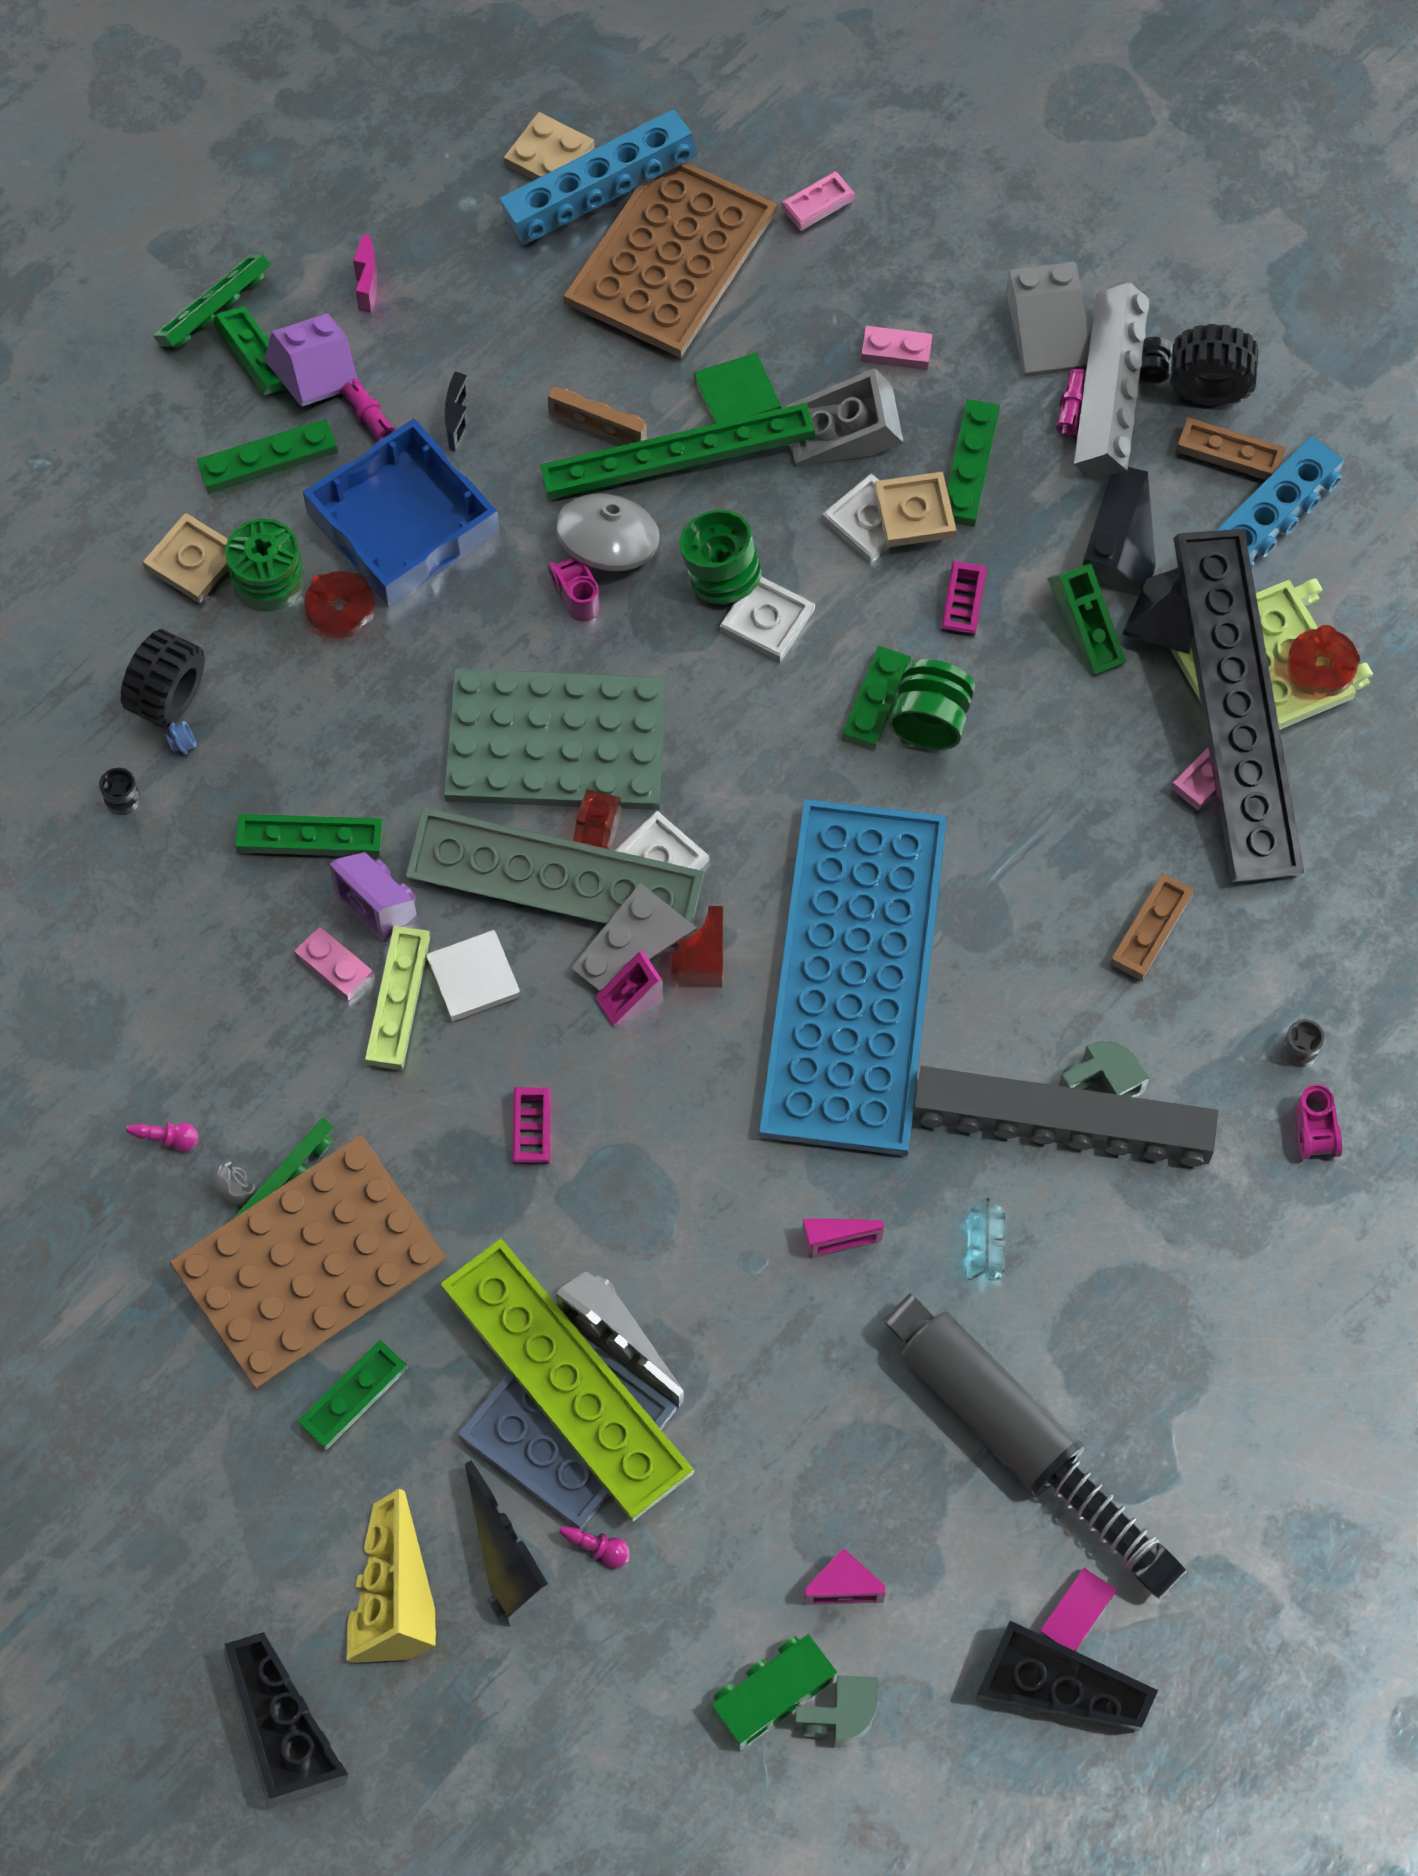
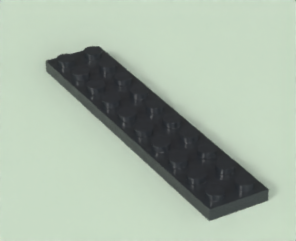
M1245 529L1179 533L1173 538L1231 882L1300 876L1304 873Z

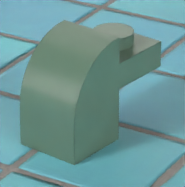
M1095 1042L1086 1046L1083 1057L1085 1063L1079 1060L1067 1066L1063 1070L1059 1084L1062 1087L1087 1090L1098 1084L1103 1093L1136 1097L1145 1092L1149 1077L1135 1055L1127 1048L1113 1042Z
M837 1675L835 1708L796 1706L795 1730L803 1731V1736L813 1738L826 1737L827 1732H835L834 1748H843L858 1742L869 1731L874 1720L877 1707L878 1677Z

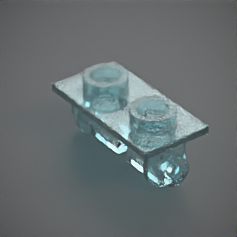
M985 1198L970 1207L966 1216L965 1224L969 1234L965 1264L968 1267V1280L970 1281L983 1273H986L987 1280H1000L1001 1274L1005 1272V1246L992 1244V1240H1005L1006 1213L1002 1211V1205L990 1204V1198Z

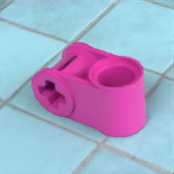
M570 558L558 564L554 562L548 563L547 568L552 583L557 592L560 593L572 617L579 621H588L595 618L600 610L599 590L589 566L575 558ZM582 597L588 598L586 600H579Z
M1314 1084L1308 1086L1295 1106L1300 1156L1302 1160L1309 1159L1311 1155L1332 1154L1333 1157H1340L1342 1155V1135L1337 1121L1333 1093L1323 1085ZM1313 1100L1318 1102L1322 1106L1323 1111H1312L1307 1106L1306 1101Z

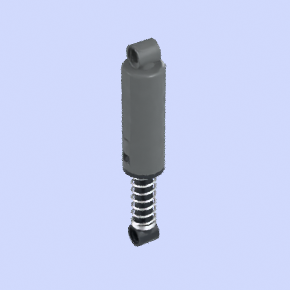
M910 1293L883 1319L887 1327L906 1345L901 1353L903 1361L988 1446V1450L1007 1469L1009 1468L1035 1497L1053 1486L1055 1488V1497L1063 1496L1067 1500L1066 1508H1074L1078 1512L1077 1520L1085 1519L1089 1523L1088 1531L1096 1530L1100 1534L1099 1542H1108L1112 1546L1111 1554L1119 1553L1123 1557L1122 1565H1125V1568H1128V1571H1131L1157 1599H1160L1187 1572L1183 1565L1159 1543V1540H1156V1537L1149 1539L1145 1535L1147 1529L1141 1531L1134 1524L1136 1517L1129 1519L1122 1512L1125 1506L1118 1508L1111 1501L1113 1495L1107 1497L1100 1490L1102 1483L1096 1486L1088 1478L1091 1472L1084 1474L1077 1467L1080 1461L1076 1460L1084 1451L1085 1446L1071 1432H1068L1039 1400H1035L948 1312H942L934 1317Z

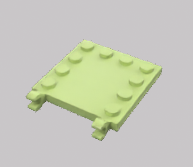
M1316 578L1295 588L1290 580H1286L1256 593L1280 730L1354 699L1356 690L1370 685L1368 678L1373 676V672L1367 663H1362L1344 672L1307 610L1306 606L1320 600L1318 593L1323 590ZM1170 649L1200 700L1192 650L1190 654Z

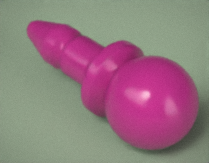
M166 1122L164 1129L160 1126H147L146 1124L126 1127L127 1133L139 1139L162 1140V1148L171 1146L174 1150L181 1153L191 1151L198 1143V1132L188 1123H179L173 1126L171 1122Z
M561 1527L559 1530L560 1534L570 1543L578 1544L579 1547L591 1551L590 1558L594 1560L600 1559L601 1563L609 1569H619L629 1560V1547L620 1538L613 1537L608 1539L604 1533H600L596 1538L594 1535L573 1527Z

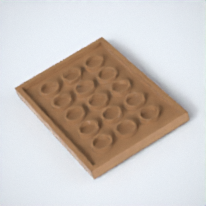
M687 162L680 164L635 189L564 294V304L682 358L775 216L777 203Z
M360 1134L172 1259L170 1265L256 1390L437 1267L447 1257L367 1141Z

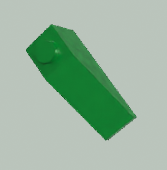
M1092 564L1080 565L1048 577L1047 579L1058 610L1092 674L1096 675L1127 663Z

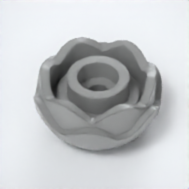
M231 1161L217 1167L213 1186L220 1197L231 1205L246 1204L254 1195L255 1185L247 1181L245 1171L242 1168L233 1167Z

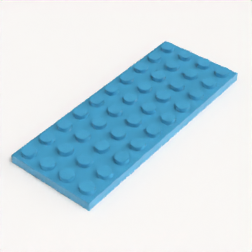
M804 799L759 1138L908 1156L947 816Z

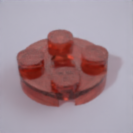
M334 571L327 574H319L311 580V586L305 595L304 606L309 623L319 629L321 634L329 638L344 639L360 633V628L365 626L367 622L369 625L375 614L373 591L368 585L366 578L360 573ZM338 599H344V601L349 602V604L343 605V610H336L335 605H331Z
M1321 625L1317 629H1311L1300 634L1293 641L1287 658L1288 675L1294 685L1307 694L1314 695V692L1320 694L1326 693L1325 697L1335 696L1347 690L1354 682L1360 662V655L1353 642L1347 636L1336 631L1330 625ZM1317 657L1328 658L1331 667L1327 668L1325 665L1316 666Z

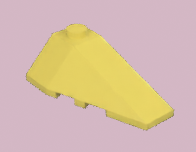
M397 1489L373 1503L364 1544L365 1552L369 1553L364 1574L358 1575L355 1588L361 1590L357 1611H350L347 1623V1661L352 1663L410 1660L436 1646L435 1606L406 1493L404 1490Z

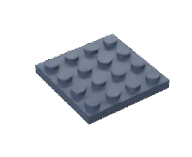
M587 1340L662 1430L676 1412V1406ZM508 1372L458 1433L459 1439L580 1530L584 1528L610 1495L510 1372Z

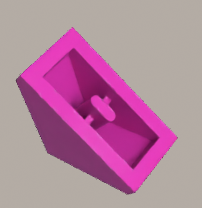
M641 951L622 968L595 998L612 1025L618 1026L663 1001L662 979L644 951Z
M843 1548L806 1587L804 1599L805 1605L884 1603L886 1592L885 1585Z

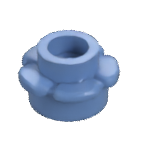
M185 721L178 724L174 722L170 724V731L165 735L171 749L174 752L180 751L187 755L188 750L196 747V741L190 727Z

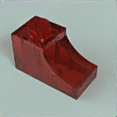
M586 789L576 818L573 841L611 850L622 818L621 798Z
M708 906L706 920L699 931L688 939H679V952H672L671 974H679V987L723 988V906Z

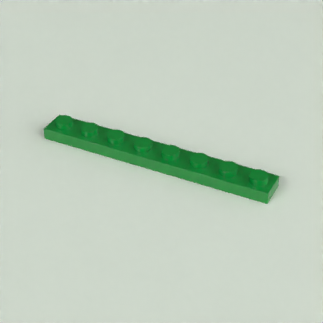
M807 403L548 462L540 464L548 500L813 439L815 438V429Z

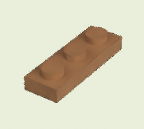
M553 386L548 394L549 415L625 445L647 440V422L635 414H625L612 409L604 402H594L581 397L570 389L563 390Z
M1188 417L1176 452L1267 480L1280 467L1286 447Z
M1162 873L1114 953L1110 965L1143 981L1193 896L1195 889Z

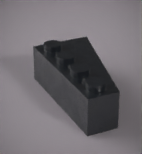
M1009 1621L978 1690L976 1699L1139 1732L1143 1727L1158 1690L1013 1621Z
M262 1632L225 1643V1660L268 1809L347 1785L348 1773L332 1750L331 1744L324 1732L317 1725L309 1711L308 1705L292 1683L290 1675L265 1633Z

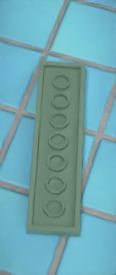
M423 807L406 877L607 924L641 883L693 924L705 872ZM690 935L688 937H684L679 941L688 943Z

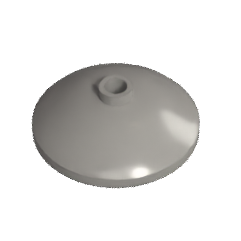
M596 493L576 498L561 509L556 523V535L565 551L581 563L597 569L623 571L637 568L654 556L659 544V529L652 516L632 500L614 494Z

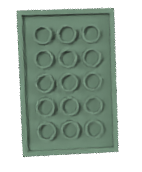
M455 669L444 794L445 801L659 810L666 677Z

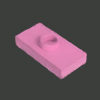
M835 171L782 201V210L798 229L802 231L854 201L855 193Z

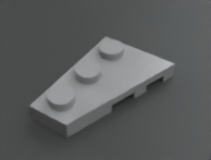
M640 883L571 968L598 991H601L638 952L644 951L650 960L698 929Z

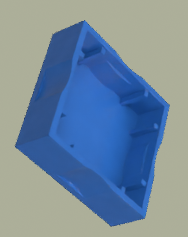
M414 418L375 443L360 458L342 465L303 491L306 512L388 607L499 533L497 510L467 477L451 465L444 451Z

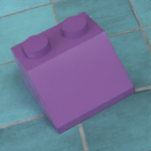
M328 313L271 332L264 360L301 407L340 394L342 387L347 382H350L352 387L355 388L352 380L357 379L347 336Z
M364 852L335 859L329 864L336 896L383 942H386L392 936L393 926L403 927L417 915L414 893L406 884L400 883L398 885L390 877L392 875L390 870L380 859L374 861Z

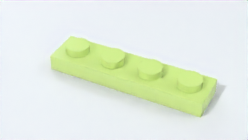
M393 926L365 1058L366 1065L403 1070L431 937L430 931Z

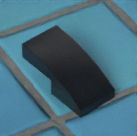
M456 371L450 381L445 401L447 441L449 450L456 452L469 426L467 406H464L469 396L468 377Z

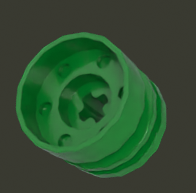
M717 509L700 514L685 526L679 539L680 551L688 571L692 589L699 598L709 603L728 604L737 602L751 594L760 582L762 568L750 525L744 517L730 510Z
M263 518L247 521L233 531L227 540L225 556L234 592L238 599L244 605L256 611L265 612L284 609L293 603L302 592L305 580L295 534L287 525L277 520Z
M931 659L911 661L905 665L898 688L899 696L895 699L888 724L892 732L900 739L912 745L927 749L944 750L955 747L960 742L967 718L965 714L969 710L976 685L973 678L964 670L943 661Z

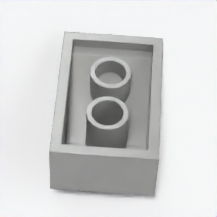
M1076 262L1010 269L1006 295L1024 376L1065 372L1073 369H1087L1089 340L1083 293Z
M875 368L784 406L790 407L807 403L815 429V438L791 444L794 462L797 466L874 456L904 443L893 387Z

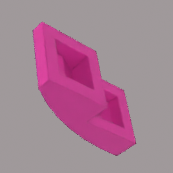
M363 234L353 259L355 277L359 281L356 288L358 309L371 313L377 292V271L370 235Z
M1083 1568L1040 1630V1633L1063 1646L1077 1651L1117 1590L1086 1568Z

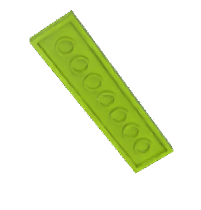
M502 1238L440 1283L444 1293L632 1522L694 1474V1469Z

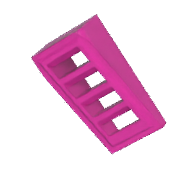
M952 561L941 625L942 630L971 635L976 634L987 570L986 566ZM957 578L977 582L976 586L956 583ZM958 590L975 593L974 598L954 595V592ZM955 602L972 605L973 607L972 611L952 608V604ZM956 615L971 618L970 624L950 621V616Z
M513 1087L512 1163H550L551 1088ZM521 1101L543 1102V1108H521ZM521 1116H543V1123L521 1122ZM520 1130H543V1137H520ZM520 1144L543 1145V1152H520Z
M811 1218L803 1219L802 1232L809 1257L814 1258L881 1242L884 1225L882 1220Z

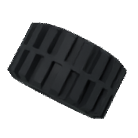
M1230 325L1194 326V329L1183 331L1182 335H1178L1175 338V343H1173L1170 384L1173 386V391L1176 394H1180L1181 398L1191 400L1192 403L1198 405L1226 406L1230 403L1241 402V399L1248 398L1256 388L1258 344L1249 333H1243L1242 329L1232 328Z
M164 629L151 633L138 647L125 671L120 698L122 707L162 728L169 727L172 722L177 721L186 711L199 688L205 664L204 650Z

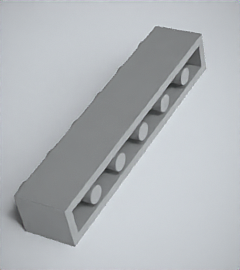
M1131 282L1096 294L1074 465L1093 480L1128 470L1139 375L1142 366L1147 311L1149 310V299Z

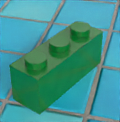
M809 1633L800 1640L797 1636L790 1638L778 1648L780 1655L769 1663L765 1659L757 1662L745 1673L748 1677L736 1687L733 1683H729L713 1696L715 1702L711 1704V1713L739 1751L796 1710V1706L804 1705L836 1681L837 1671Z

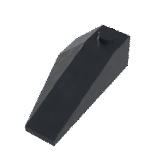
M1128 466L1127 471L1110 476L1082 565L1092 564L1100 586L1137 596L1140 595L1147 578L1153 577L1156 561L1148 471Z
M471 1460L465 1463L489 1588L492 1594L487 1601L497 1619L505 1617L511 1627L551 1603L549 1584L522 1540L516 1542L518 1537L509 1518L505 1513H499L497 1509L499 1506L493 1493Z

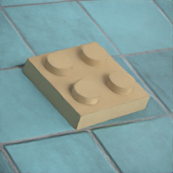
M538 112L504 156V165L532 180H536L592 151L595 148L594 139Z
M943 472L875 481L874 490L887 547L956 537L957 530Z
M185 513L143 561L144 569L196 602L201 603L229 570L225 556L228 538Z

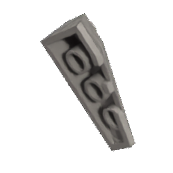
M585 1271L556 1292L558 1307L584 1337L676 1406H681L684 1402V1390L619 1296L614 1292L615 1287L609 1280L599 1274L594 1277Z

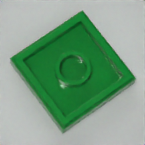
M757 352L694 372V381L713 424L781 409V404Z

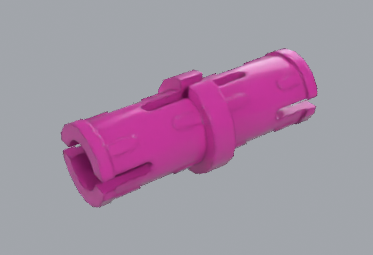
M1073 369L1069 372L1066 391L1060 397L1059 405L1061 412L1056 430L1058 433L1062 431L1061 435L1074 436L1078 432L1086 376L1085 374L1083 379L1085 371L1081 369Z
M358 379L352 380L355 388L352 387L350 382H347L342 387L341 393L354 408L356 418L359 422L366 424L377 442L383 439L382 434L386 437L395 431L394 426L389 423L381 412L380 403L369 396Z

